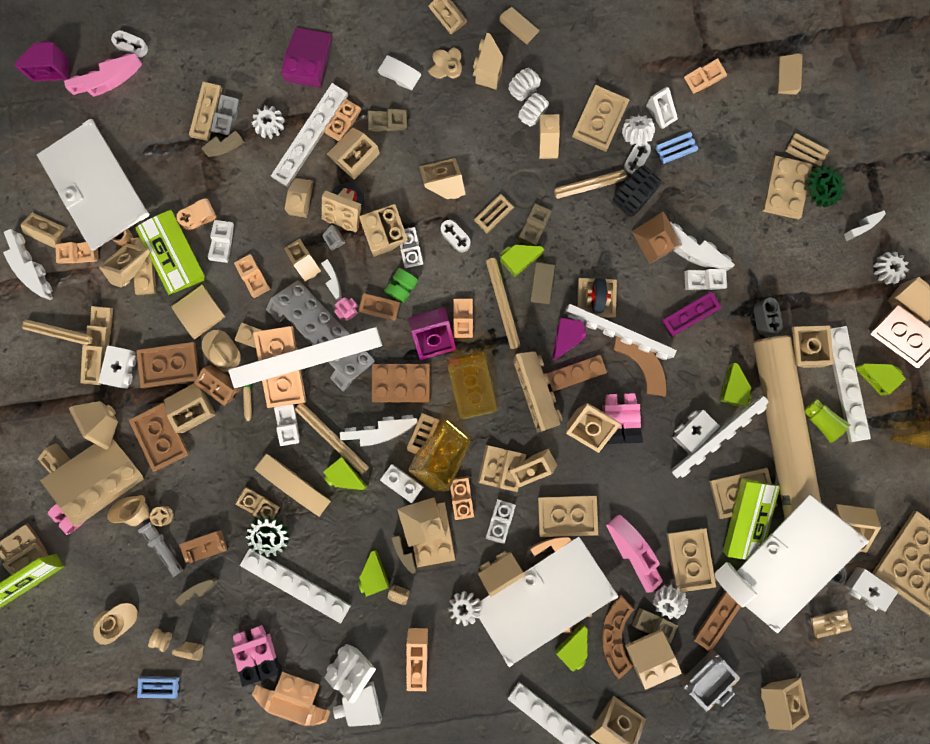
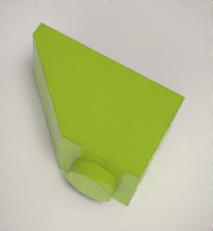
M514 245L512 248L508 246L502 251L500 262L516 277L543 254L544 248L526 245Z
M737 363L729 364L719 401L737 407H746L752 399V393H750L751 386Z
M865 363L856 366V370L881 396L890 395L906 380L902 375V371L893 365Z
M344 457L338 459L324 471L326 475L324 479L330 486L334 485L338 488L358 490L367 488V485Z
M377 549L370 553L358 582L360 591L362 593L365 592L366 597L385 590L390 586Z
M583 623L555 649L556 655L573 672L576 669H581L587 659V628Z

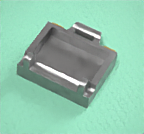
M712 649L679 683L707 712L715 703L724 706L735 695L731 687L739 681L740 677Z

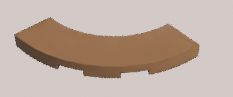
M615 336L613 351L630 357L639 365L646 383V394L666 397L665 374L656 355L652 351L647 353L639 350V346L633 343L631 345L625 344L620 341L621 338Z
M621 594L611 604L602 628V645L605 658L618 679L633 667L623 648L622 631L634 608Z

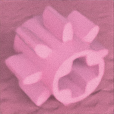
M344 297L335 304L337 309L334 312L340 320L344 318L348 321L358 313L356 311L358 305L352 298L348 300Z

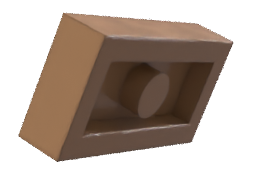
M363 293L358 312L396 322L401 303Z

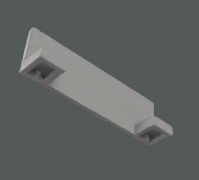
M299 280L273 296L266 308L278 323L286 317L312 345L350 335ZM366 351L328 361L335 369L330 379L342 391H345L357 376L374 364L375 360Z

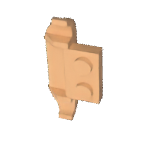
M284 672L281 674L275 691H270L256 685L252 693L260 706L268 713L303 726L327 722L331 712L313 705L319 689L318 684Z

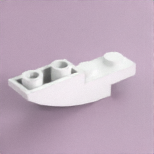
M670 222L682 243L680 247L673 251L681 257L709 269H726L728 271L735 265L731 262L732 260L728 255L721 254L716 250L717 247L713 243L703 241L698 245L694 237L687 236L678 224Z
M12 229L5 231L4 235L10 249L3 253L13 272L34 293L48 300L53 299L51 294L53 291L52 287L44 276L46 275L45 269L41 264L32 261L30 253L24 246L25 239L22 234Z
M413 415L402 416L401 420H394V417H382L383 421H378V429H375V426H365L362 431H356V427L345 428V432H340V440L360 439V446L383 443L410 430L418 423V419H413Z

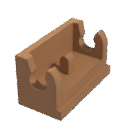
M213 364L203 368L194 382L195 385L224 406L235 399L234 395L243 387L234 389L231 377Z
M222 530L179 544L186 563H193L228 550Z

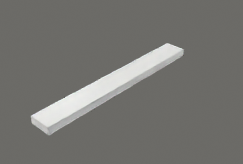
M377 327L236 367L228 371L235 389L381 347L382 342Z

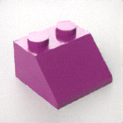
M50 41L33 43L15 62V67L32 82L69 79V58Z
M445 307L408 318L420 360L456 350Z
M560 318L556 327L551 361H556L585 339L587 328L583 327V321Z

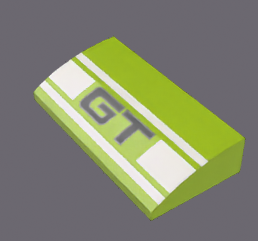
M172 210L159 214L135 227L144 247L150 251L149 257L168 295L204 281V274Z
M741 478L723 552L727 557L748 560L767 539L780 485Z
M53 554L38 558L0 583V608L62 569L64 565L58 555Z

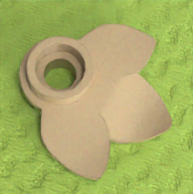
M455 47L450 49L449 52L445 50L434 51L433 61L435 65L428 70L429 74L439 79L445 76L457 78L462 71L460 51Z

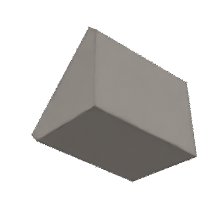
M334 225L329 226L322 235L331 251L346 243L338 228Z

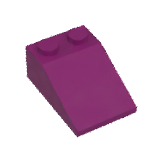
M295 28L284 56L281 71L285 82L322 88L332 34Z

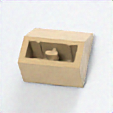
M487 33L485 40L481 39L479 45L480 53L479 57H476L473 68L475 69L473 76H476V84L497 90L502 74L503 55L491 34Z
M352 128L327 153L354 180L380 154L378 146L364 133L355 128Z
M395 204L359 216L374 257L392 251L408 240Z
M195 384L164 399L167 417L176 433H184L217 415L205 391Z

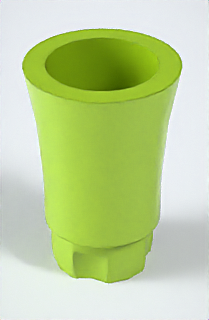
M818 399L811 402L804 410L805 414L810 417L809 420L818 427L830 443L842 436L851 425L825 404L823 405Z

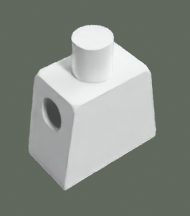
M374 681L365 685L354 704L348 702L343 696V705L333 707L335 719L346 717L348 726L377 725L382 720Z

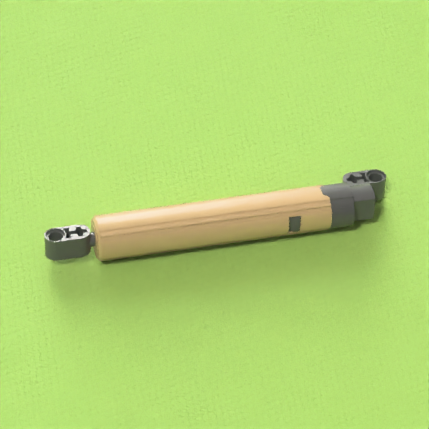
M767 298L754 305L758 333L766 338L757 340L753 344L762 394L769 401L766 404L767 408L765 411L778 484L780 485L783 512L786 519L809 494L819 502H821L792 340L790 336H777V333L782 330L779 304L776 299ZM845 566L828 583L839 585L844 583L846 580Z

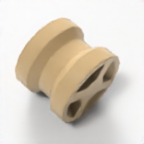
M168 506L156 507L150 513V520L155 526L167 525L174 518L173 510Z
M156 628L150 637L148 647L159 648V651L165 652L172 639V633H164L161 629Z

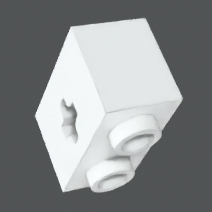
M107 345L98 383L128 389V385L131 384L133 379L132 369L137 362L136 352Z
M704 410L693 411L687 417L689 421L685 425L680 424L674 430L676 434L672 438L688 454H693L720 427ZM692 427H697V434H692Z
M394 464L390 465L380 479L381 482L411 503H413L424 487Z
M856 567L844 585L850 590L849 594L859 600L862 598L867 601L865 605L874 611L879 609L886 612L898 591L872 573L860 567Z

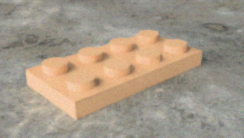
M293 326L253 332L258 361L297 350ZM301 370L262 380L267 408L306 402Z

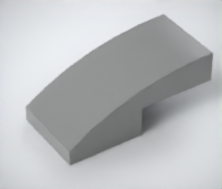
M225 95L220 96L217 113L214 112L211 131L225 135L231 134L237 118L240 99Z

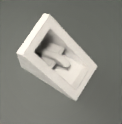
M666 86L650 97L646 107L660 128L663 129L678 119L669 87Z

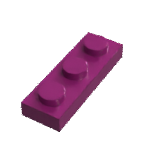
M710 292L662 320V323L669 335L673 337L722 307L714 294Z

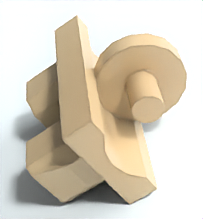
M845 609L810 618L816 638L852 630L848 621L847 610Z

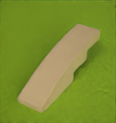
M91 306L90 325H87V334L91 335L93 339L91 345H83L80 383L101 385L98 381L106 348L110 342L113 308Z
M267 453L254 468L267 480L318 517L331 502L329 498L318 492L313 486Z

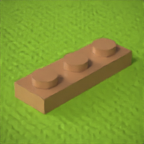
M601 355L550 372L547 375L551 390L555 392L606 374L607 371Z
M724 591L693 638L695 642L709 652L715 647L741 607L726 591Z

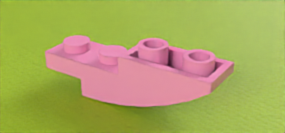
M125 54L117 59H107L99 63L100 71H91L86 75L73 76L68 80H64L66 89L73 95L88 91L94 97L110 91L125 82L141 67L142 62L136 54Z
M617 515L606 526L623 559L631 561L646 593L653 592L663 582L656 569L660 563L639 532L621 515Z

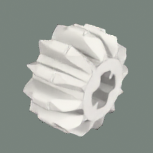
M526 68L512 78L508 90L514 98L523 101L537 90L541 79L535 71Z
M538 93L532 94L519 111L518 118L530 127L535 125L539 121L540 115L545 113L549 102Z
M264 105L263 111L257 108L259 114L253 115L255 121L252 122L255 132L257 134L261 133L263 138L268 135L272 139L274 133L279 136L278 130H284L282 124L285 122L284 118L281 117V112L279 110L276 111L273 106L268 109Z
M631 116L630 119L625 120L622 128L625 141L630 142L631 145L638 144L639 146L641 143L646 145L647 141H652L655 133L654 123L652 119H647V116Z
M886 252L883 256L876 259L878 263H875L873 266L877 268L874 274L880 275L878 281L884 280L885 284H890L891 282L896 284L900 280L905 279L906 275L904 273L909 271L905 265L909 262L903 261L904 255L898 257L897 252Z
M672 584L669 587L663 585L661 589L656 591L653 605L656 606L657 612H662V617L667 615L669 619L673 618V616L678 619L686 612L688 599L685 598V592H680V587L674 589Z
M463 591L461 595L455 594V599L449 601L453 605L448 608V611H453L450 618L457 617L456 624L462 621L464 626H467L468 622L471 624L475 623V618L480 617L477 611L482 609V606L476 605L480 601L479 598L473 600L474 594L470 593L467 596L466 591ZM466 605V610L468 611L464 612V608L462 606Z

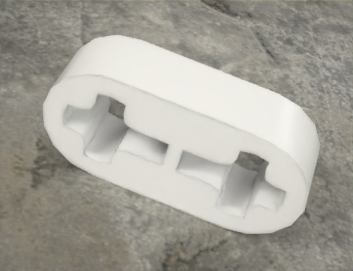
M116 31L112 35V43L117 49L128 54H136L137 57L146 55L148 47L141 38L124 31ZM124 38V40H125L127 43H124V42H120V43H119L118 40H119V39L122 40V39ZM133 45H135V46L141 45V49L137 48V50H136V49L133 47Z
M641 143L639 146L638 144L634 146L623 167L628 176L638 167L644 165L651 152V147L648 143L646 145ZM641 147L644 148L645 153H642L641 157H638V149H641ZM636 161V169H633V171H631L629 165H632V163Z
M447 220L442 223L441 234L458 252H466L471 244L468 235L454 221ZM446 226H453L454 236L450 232L445 233ZM457 237L462 241L466 240L465 247L462 245L458 246L459 241L456 239Z

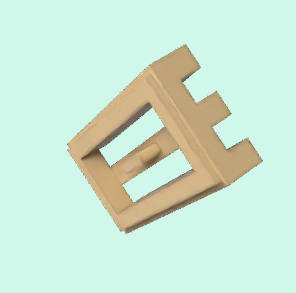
M797 133L793 135L785 150L791 155L811 163L815 167H821L822 162L826 158L825 156L829 152L828 149ZM792 146L802 150V152L792 148ZM806 154H810L818 158L819 160L817 161Z
M500 194L474 219V222L488 234L514 209V206ZM502 200L503 203L482 222L481 219ZM507 205L508 208L487 227L486 224Z

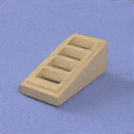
M422 413L407 446V451L425 457L440 420ZM423 421H425V422H427V423L432 424L433 426H432V427H429V426H426V425H424V424H422V423H423ZM420 428L429 431L430 434L421 432ZM417 436L427 439V441L425 442L417 439ZM414 443L421 445L424 448L422 449L417 446H414Z
M392 585L388 593V599L401 605H406L411 591L397 585Z
M184 642L175 648L172 654L198 661L202 658L204 646L202 644Z

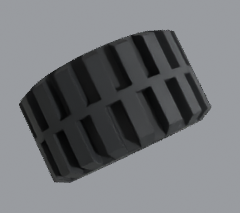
M642 165L620 187L612 203L626 215L632 217L661 185L662 179L645 165Z

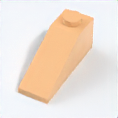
M408 628L407 691H426L428 629Z

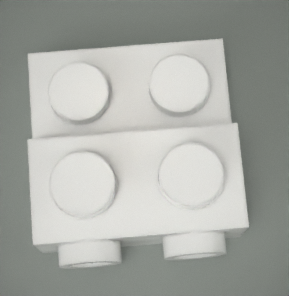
M345 644L344 647L338 650V657L334 663L327 667V674L324 678L332 688L339 690L348 702L354 704L376 668L356 647Z

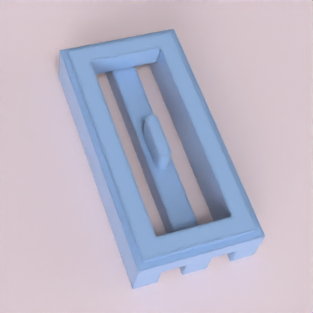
M691 132L655 147L662 164L698 150V147L695 146V140L691 137ZM686 139L688 140L687 142H684V143L679 144V145H677V146H674V147H671V148L666 149V150H664V151H661V149H664V148H666V147H669V146H671V145H674V144L679 143V142H681V141H684V140H686ZM689 145L691 147L689 149H686L684 151L664 158V155L669 154L671 152H674Z
M140 676L138 677L137 698H178L179 677ZM143 682H173V685L143 684ZM142 689L173 690V692H142Z

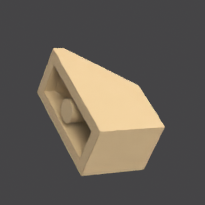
M559 114L540 115L539 159H558Z
M294 178L288 189L285 210L289 215L307 218L314 181Z
M300 238L284 248L304 281L315 277L321 271Z
M547 449L532 455L512 468L510 472L518 487L553 474L558 465L550 450Z

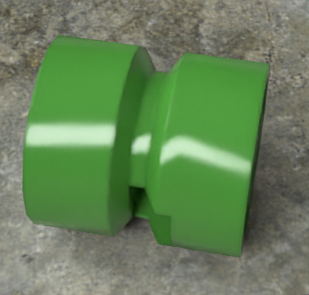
M398 268L393 275L394 280L388 283L384 291L397 301L405 304L410 296L409 291L414 290L419 280L405 270Z

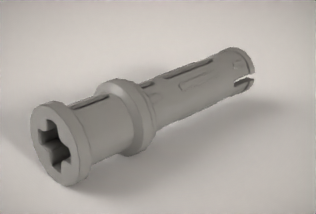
M152 522L138 530L148 541L147 545L150 548L153 547L173 577L184 570L163 541V534H159Z

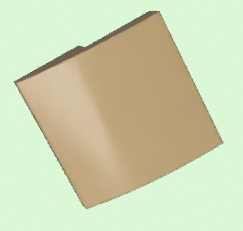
M203 285L172 306L173 311L194 339L225 318L222 310Z
M486 445L477 483L518 492L519 487L510 470L523 462L526 454Z
M28 522L0 540V557L4 560L2 565L11 576L38 558L49 556L44 545Z

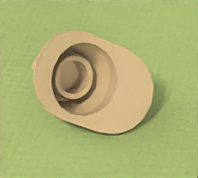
M212 330L204 336L202 350L211 364L222 372H229L228 370L239 365L241 360L240 352L227 333L221 330Z
M139 495L118 500L109 509L107 519L111 523H125L130 526H137L142 521L150 519L149 507L145 503V497Z
M122 603L111 610L98 614L93 623L95 641L99 644L107 645L126 632L137 619L138 612L136 607L130 603Z

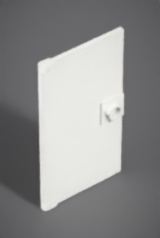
M89 119L82 123L83 125L38 153L37 157L88 246L94 251L140 220L142 221L147 218L149 213L95 125L93 119Z
M809 494L737 570L740 577L746 579L758 594L746 607L776 633H779L869 540Z
M577 537L525 571L524 577L494 596H487L476 605L482 606V609L477 611L480 614L479 619L500 651L503 659L510 667L613 599L618 598V594L580 537Z

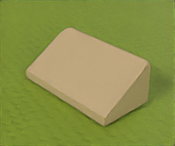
M433 0L428 6L450 34H453L468 22L451 0Z
M512 7L500 15L499 21L526 45L539 32L534 25Z
M802 54L779 57L778 94L796 95L801 90Z
M33 212L21 223L23 234L53 248H56L55 244L60 243L66 231L65 227Z
M58 444L46 447L38 458L49 473H52L71 460Z

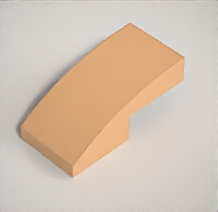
M717 58L703 68L700 67L691 72L684 79L694 94L727 76V73Z
M87 242L55 244L56 263L58 264L99 261L98 248L92 251Z
M251 254L234 263L253 298L271 290Z
M454 298V338H473L472 298Z
M568 536L552 537L540 541L529 548L534 556L549 546L556 552L571 542V539Z

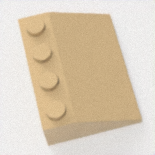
M536 352L516 354L513 362L537 433L561 425L562 417L559 409L555 410L553 404L556 402L553 391L549 392L547 386L550 384L547 373L543 374L541 368L544 366L541 355L537 356Z
M112 439L110 448L107 450L93 444L40 481L69 521L77 527L144 480V478L114 439Z

